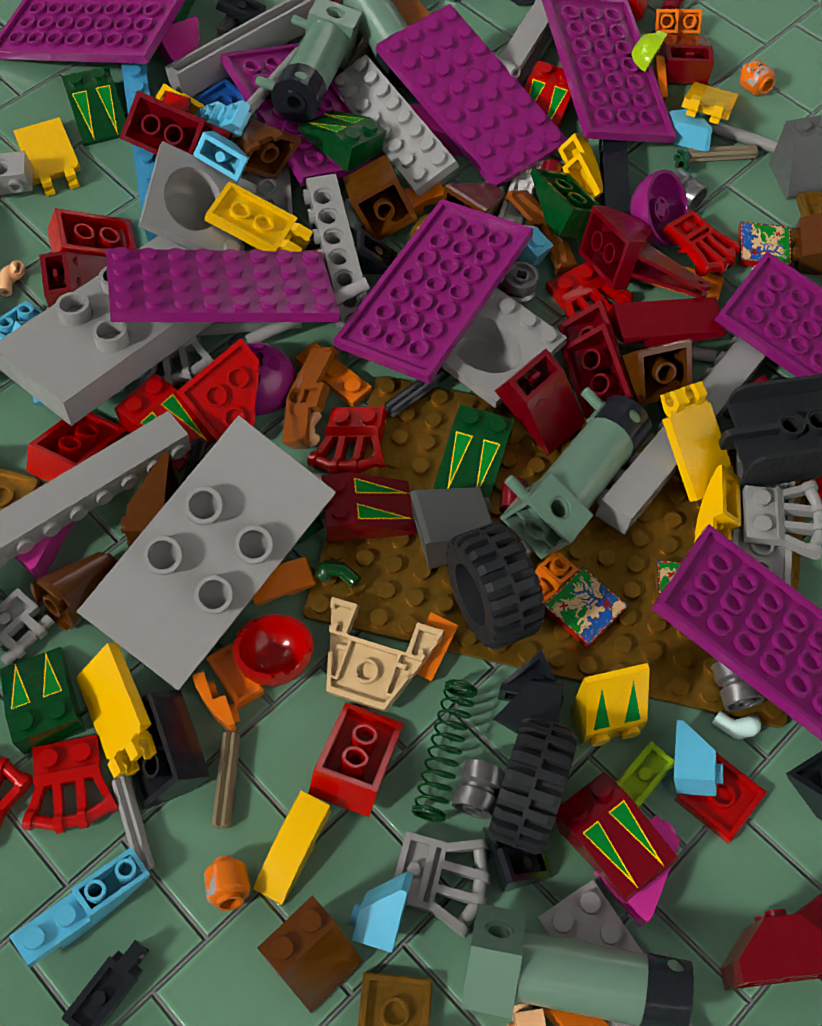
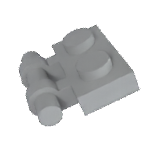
M18 588L0 603V648L4 645L8 649L0 656V660L6 666H9L16 658L20 660L26 654L25 650L37 639H43L48 634L46 631L55 623L47 614L36 622L33 618L41 611L40 608ZM26 626L29 631L15 642L12 637Z

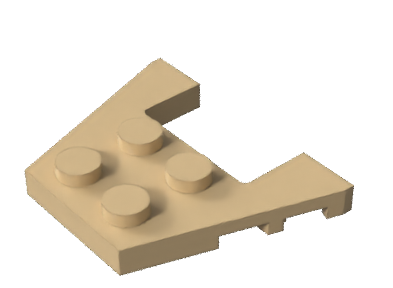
M332 597L330 601V651L328 652L326 691L331 695L387 712L442 641L445 635L444 630L417 622L407 651H399L351 636L350 632L359 611V606L355 603Z

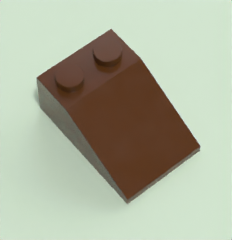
M169 452L162 453L128 502L126 515L121 517V532L127 536L128 547L134 543L178 489L179 480Z

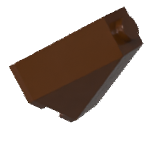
M249 118L242 136L233 138V143L249 157L243 171L275 180L302 141L296 135Z

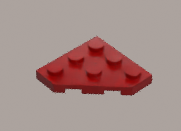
M240 338L176 391L216 441L219 440L238 415L253 427L255 426L260 360L243 339Z

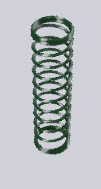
M456 679L445 682L443 693L446 698L440 701L443 709L437 712V717L440 721L434 724V729L437 733L430 738L434 745L427 749L428 754L432 758L424 761V765L428 770L422 772L421 777L425 783L417 786L422 795L414 798L416 805L412 806L411 809L415 816L431 822L446 821L447 814L437 808L420 805L417 799L428 798L442 804H449L450 801L424 793L420 789L421 786L431 785L448 792L453 791V788L445 784L430 782L424 778V774L434 773L448 779H455L456 775L442 770H434L427 765V762L436 760L452 767H458L460 764L452 759L435 757L431 754L430 750L439 748L452 754L460 755L463 753L462 750L456 747L438 745L433 739L435 736H442L455 742L462 743L466 741L465 738L456 734L441 733L437 729V725L445 724L462 731L469 729L467 725L460 722L444 721L440 717V713L448 712L463 719H470L472 717L471 714L463 710L447 709L443 706V702L450 700L461 706L473 707L475 704L465 698H473L478 693L477 688L471 683ZM454 688L467 689V690H470V691H472V692H463V691L456 690V689H454ZM446 690H447L449 693H451V694H453V695H455V696H459V697H449V696L446 694ZM456 700L465 701V702H468V703H470V704L461 703V702L456 701ZM454 712L462 713V714H465V715H467V716L460 715V714H457V713H454Z

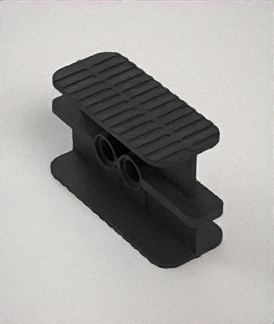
M822 373L744 384L730 394L722 414L724 418L732 419L735 428L724 431L718 443L721 450L736 449L744 471L740 481L743 488L745 485L764 487L766 485L770 486L822 477Z

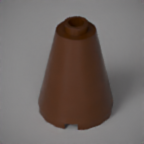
M97 552L37 578L31 584L33 597L37 604L42 601L48 608L44 613L57 626L66 631L68 629L72 630L84 618L77 613V610L115 566L117 560L109 553Z

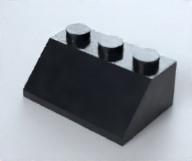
M181 690L149 691L141 698L151 725L146 730L152 735L157 751L151 759L145 760L142 755L137 760L140 769L132 776L142 810L152 808L192 792L210 777Z

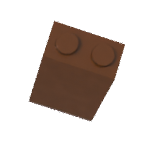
M386 154L343 178L352 206L367 232L378 240H382L418 220L398 175Z
M822 213L800 217L796 227L791 229V243H793L791 252L792 262H794L795 270L801 274L822 275Z
M690 339L622 355L635 397L634 400L640 405L661 401L660 395L693 384L692 341Z
M313 895L257 947L267 962L310 1013L363 962L341 928Z

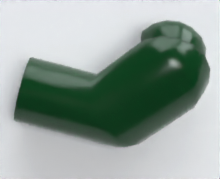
M678 149L677 154L674 155L676 169L682 168L688 171L691 154L683 149Z
M324 560L318 564L319 568L315 571L316 577L323 582L329 581L331 576H337L352 589L362 579L345 562Z

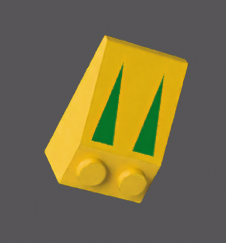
M648 663L597 674L583 679L570 709L581 745L591 743L592 746H600L610 742V738L622 736V739H629L641 733L640 731H642L648 721L650 671Z

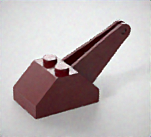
M593 205L578 253L612 289L626 290L636 278L688 294L695 298L705 299L707 297V290H710L711 283L695 275L649 245L653 230L640 218L607 206Z
M822 893L794 914L787 915L786 909H775L764 912L765 915L755 917V923L744 929L720 968L725 991L821 979Z

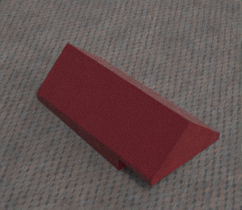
M137 90L119 138L157 155L162 141L193 155L203 132L215 131L230 141L232 140V133Z
M716 297L613 303L608 313L614 334L622 343L641 341L647 348L687 339L694 342L726 336L725 327L714 321L720 313Z
M603 300L598 301L557 325L560 333L567 337L566 344L561 348L585 418L588 419L595 411L581 396V392L586 387H589L603 402L608 397L614 395L625 396L632 400L635 398Z

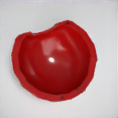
M281 614L259 616L247 622L237 632V637L233 644V659L244 677L259 685L274 687L286 685L297 678L308 665L314 647L312 634L304 623L292 616Z

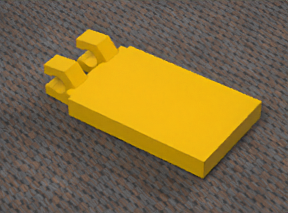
M694 82L684 97L682 107L687 109L685 114L687 116L695 118L697 112L711 115L709 122L719 124L720 119H729L739 94Z
M60 117L13 130L20 150L26 152L32 164L33 184L41 183L46 197L56 194L51 181L56 178L65 176L70 190L80 187L75 173L80 172L81 168Z
M230 181L206 212L204 221L263 251L288 250L290 252H302V249L307 248L313 231L300 223H296L298 219L296 216Z
M702 381L660 395L664 412L668 416L662 419L690 502L698 501L704 497L717 466L723 465L734 473L727 450H721L718 443L722 435L711 402H708L706 399L707 391Z
M116 642L107 643L79 673L76 680L106 758L110 760L107 765L113 777L120 778L125 772L127 776H133L140 769L137 760L142 755L145 760L151 759L157 751L152 735L146 730L151 725L150 719L120 646Z

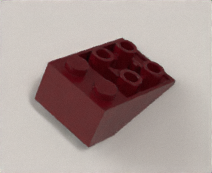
M668 34L659 50V56H664L667 83L693 84L698 82L707 85L714 65L712 45L703 35Z
M68 250L39 255L44 296L48 306H53L60 296L74 292L98 276L100 271L107 266L106 256Z
M546 348L494 390L547 456L585 423L563 368Z

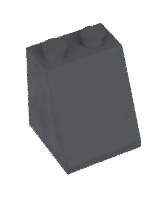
M822 115L788 120L784 125L769 166L787 200L795 199L800 192L822 191Z
M480 487L410 491L413 517L428 569L448 564L446 561V548L454 536L492 523L489 514L493 513L489 497L483 498Z

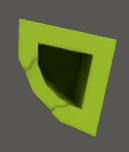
M656 31L655 33L644 34L634 46L631 53L633 61L644 72L659 52L668 35L667 33Z

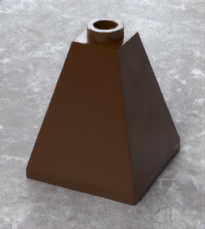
M491 183L447 184L444 187L442 199L497 216L501 209L505 192Z

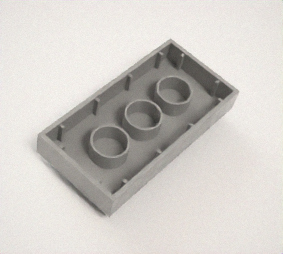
M159 235L139 248L163 250L180 248L186 250L179 244ZM106 266L100 271L98 276L74 292L63 294L53 306L1 339L0 371L72 426L214 322H111Z
M238 415L77 610V613L174 688L180 690L331 501L336 492Z

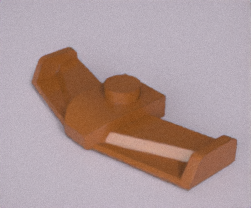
M528 190L509 191L504 199L507 203H512L528 220L524 225L537 227L553 244L548 254L555 267V275H562L575 268L577 262L567 239L559 238L553 233V229L545 221L540 203Z
M334 346L312 348L292 387L289 389L285 400L286 410L282 439L284 445L293 449L310 448L311 413L323 412L330 387L321 381L333 358L339 354V350Z

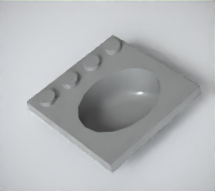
M162 141L156 156L138 227L191 250L205 248L209 250L235 249L243 251L244 241L204 221L206 212L229 181L253 194L256 192L257 185L241 177L239 181H235L195 156Z
M496 288L441 368L496 408L503 401L494 390L545 348L553 356L566 344L567 337L503 291Z

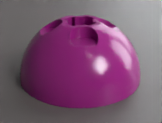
M663 169L650 174L637 186L630 203V215L640 218L653 230L649 243L661 247L675 246L662 231L668 223L689 212L686 192L680 179L672 171Z
M265 342L246 343L260 360L255 416L276 412L286 405L285 400L288 391L297 377L296 368L289 356L280 348Z

